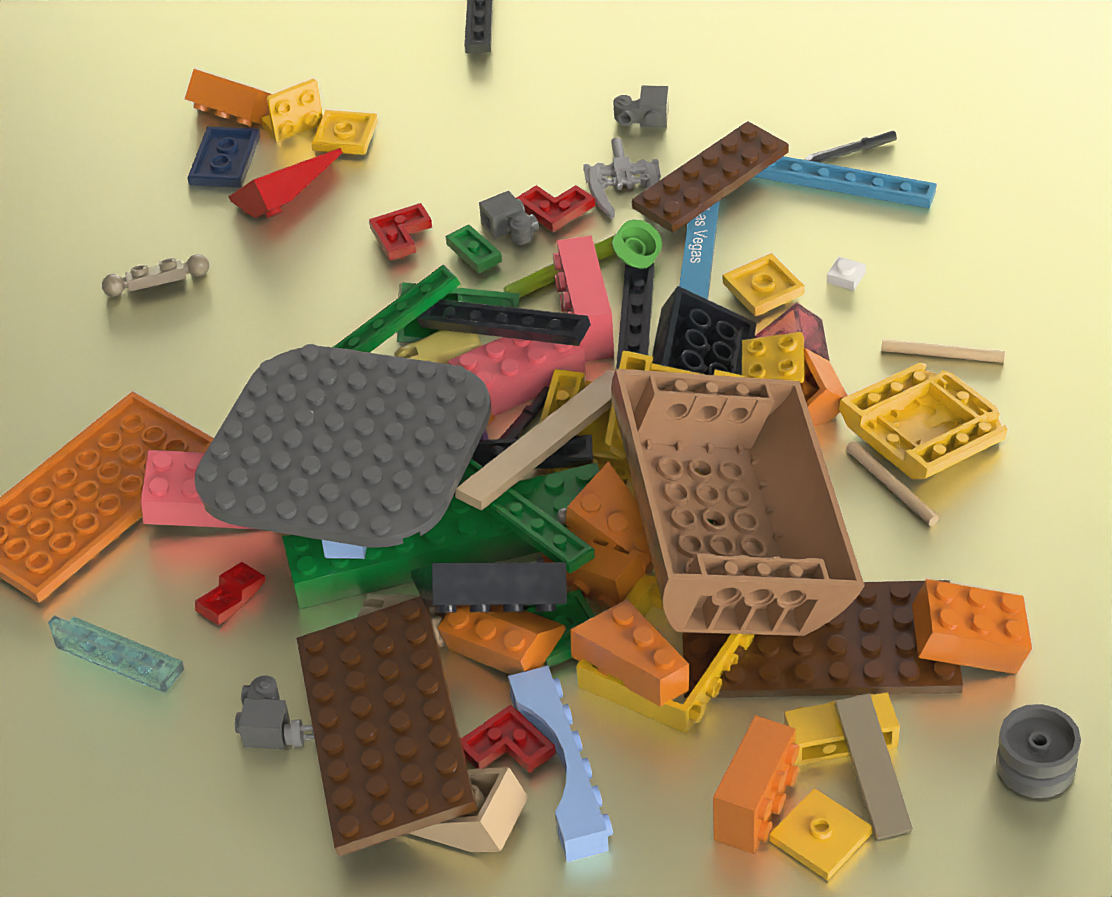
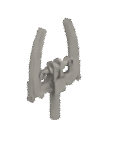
M618 137L611 140L614 155L613 163L604 165V163L598 162L594 166L589 164L583 165L585 180L588 183L590 193L595 197L598 207L610 219L615 217V210L610 204L604 189L609 185L617 187L618 190H622V186L632 189V185L638 183L646 186L648 189L660 181L659 178H661L659 161L657 159H653L652 162L642 159L637 161V163H631L629 157H625L622 140Z

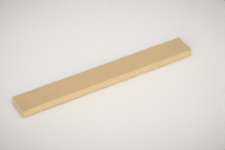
M607 370L456 488L455 498L482 511L611 408V385L614 372Z

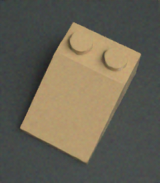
M509 767L469 769L478 810L409 834L469 852H499L506 843L528 799V795Z

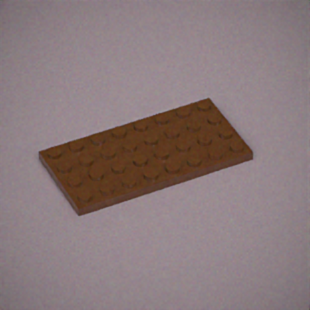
M937 580L950 583V580ZM924 581L864 582L865 586L857 598L842 613L820 628L804 636L754 634V639L747 650L744 647L738 646L734 654L738 655V663L732 664L730 671L725 670L721 675L722 686L716 698L864 695L868 693L876 695L887 692L888 694L962 693L963 682L960 665L918 658L912 604ZM682 632L683 658L689 663V691L684 693V698H688L731 635L730 633Z
M421 596L296 638L332 838L338 856L478 810L430 609L425 606Z

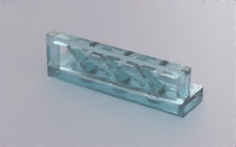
M53 616L48 622L56 648L166 693L184 670L183 662L177 658L74 616L70 621Z

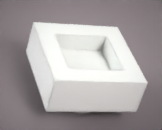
M838 257L827 273V283L854 291L865 274L866 264Z

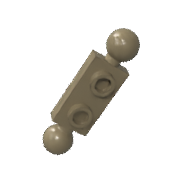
M195 254L186 263L169 258L160 261L159 265L151 267L147 265L135 266L131 268V271L125 272L126 277H121L117 274L107 275L102 281V290L106 295L116 297L121 295L125 288H129L130 292L186 279V274L189 273L192 276L201 277L208 272L209 261L205 256Z

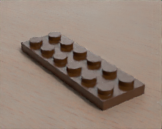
M747 121L633 198L632 209L674 233L789 153V144Z

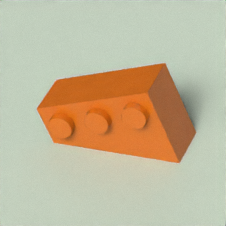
M608 461L567 506L565 524L573 530L594 536L597 539L595 542L597 544L607 546L611 542L618 545L619 549L617 551L629 554L632 550L640 552L644 574L649 575L654 568L637 500Z

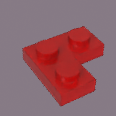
M537 185L516 197V199L522 201L526 214H533L539 223L552 232L595 207V197L577 185L557 197H553Z
M418 203L369 219V225L387 258L391 261L416 253L415 243L410 234L432 228V220L422 203Z
M511 704L461 738L465 758L476 769H484L507 752L530 773L556 754L555 745Z

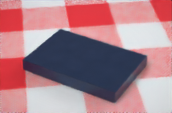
M207 127L187 177L189 185L242 187L260 139L259 129Z

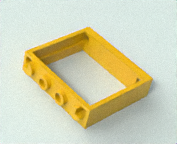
M645 574L625 598L644 617L652 606L664 611L656 577ZM731 634L683 705L670 699L660 707L629 690L620 679L611 674L607 676L598 672L597 666L584 659L576 666L578 687L687 734L694 722L698 723L702 719L706 704L710 698H716L722 686V679L720 677L725 670L729 672L731 665L738 663V655L734 654L737 647L741 646L747 650L754 639V634Z

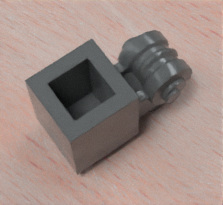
M641 85L640 98L632 101V98L628 95L617 96L613 100L614 119L623 126L640 123V127H667L669 87Z
M509 190L479 202L481 225L493 239L511 233V240L514 244L524 245L531 242L533 233L539 230L536 217L533 214L528 216L525 213L522 201L516 199Z
M267 675L259 676L250 685H244L242 688L241 702L243 707L242 712H237L235 717V732L240 733L244 748L284 749L286 744L284 726L285 724H290L286 700H280L277 683L273 677Z

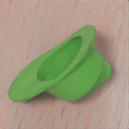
M633 219L626 221L620 227L612 240V247L623 266L626 263L632 267L643 269L652 265L662 247V239L658 231L651 224Z

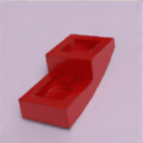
M240 562L219 575L218 587L195 600V611L219 626L253 597L265 582V575L244 562Z

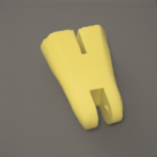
M439 330L428 337L399 348L394 353V356L448 364L449 360L482 346L478 334Z

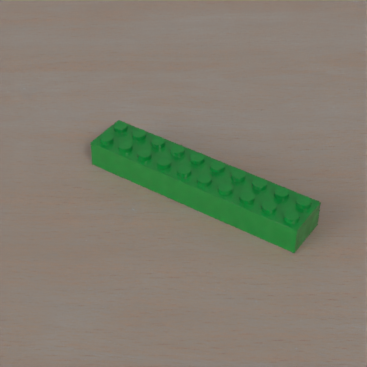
M597 463L520 480L511 488L558 522V511L561 508L567 509V506L600 470ZM453 496L441 520L422 536L419 533H415L403 538V544L395 546L367 547L364 559L325 558L322 540L291 534L282 536L299 610L412 583L411 571L431 563H496L540 552L484 509L481 511L455 498V496Z

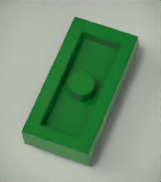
M469 224L445 236L446 245L478 274L502 262L501 252Z

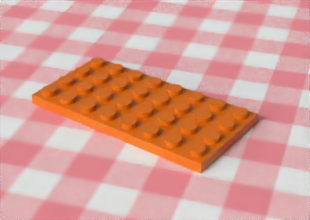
M132 391L0 497V578L40 603L143 516L141 497L148 450L205 453L214 438Z

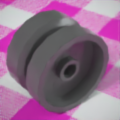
M1044 704L1025 705L1013 710L1003 720L999 733V747L996 757L998 775L1006 786L1018 794L1031 798H1050L1064 792L1072 784L1077 768V757L1081 744L1079 727L1063 711Z

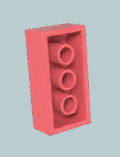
M592 235L557 240L558 252L553 253V263L555 271L559 270L557 275H554L557 293L562 292V294H559L561 312L567 311L568 314L586 315L591 323L580 343L584 348L585 362L614 358L612 311Z
M506 337L496 339L448 361L450 365L463 366L484 382L489 391L491 412L494 416L536 398L545 386L550 387L555 369L582 372L586 375L584 348L581 345L573 346Z
M148 450L141 497L144 524L255 529L220 521L205 510L204 504L198 498L195 487V473L205 453Z

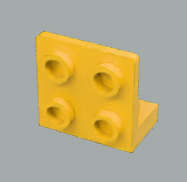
M313 78L269 95L267 97L269 115L262 117L261 121L263 128L276 143L319 126L323 114L317 81Z
M795 332L742 340V375L746 376V378L791 380L803 383V333Z

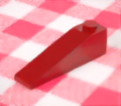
M339 148L253 179L228 196L230 202L254 218L266 215L267 219L282 213L281 207L292 201L342 154V150Z

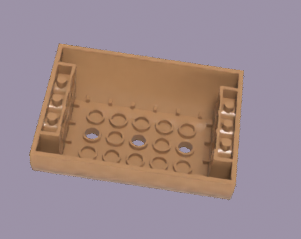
M615 369L611 385L612 402L663 609L671 627L676 632L804 636L842 613L857 598L865 585L800 382ZM694 469H699V471L704 475L698 474L694 471ZM707 519H712L719 526L712 525Z

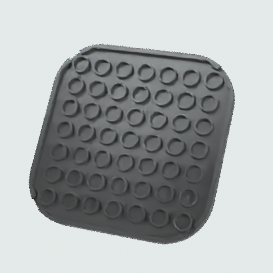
M307 344L302 348L281 353L269 360L263 361L260 367L252 374L202 457L195 473V487L198 498L210 515L228 524L362 547H389L403 544V538L415 533H419L422 536L431 530L444 516L489 422L491 415L489 391L478 376L460 365L317 346L314 344Z

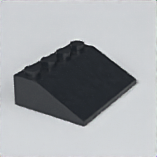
M677 286L661 308L652 352V363L705 375H713L715 370L742 375V340L754 339L757 322Z
M431 563L411 571V578L425 606L436 607V613H456L457 607L469 606L470 613L490 612V606H503V612H523V606H536V612H556V606L567 604L566 563Z

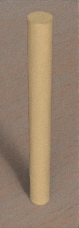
M882 339L881 351L997 363H1004L1005 351L886 339Z
M852 441L847 445V452L928 525L933 526L937 523L939 516L859 444Z

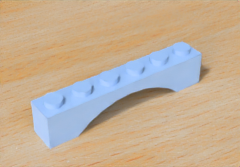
M548 666L508 676L510 697L514 708L555 745L556 754L565 769L566 784L562 799L555 811L557 835L566 861L570 862L609 851L608 836L613 835L611 821L608 814H601L599 807L603 806L598 786H591L589 779L592 778L590 763L587 757L581 759L579 753L582 751L581 739L577 730L571 731L570 725L573 724L572 715L568 704L562 705L560 698H563V691L559 678H552Z

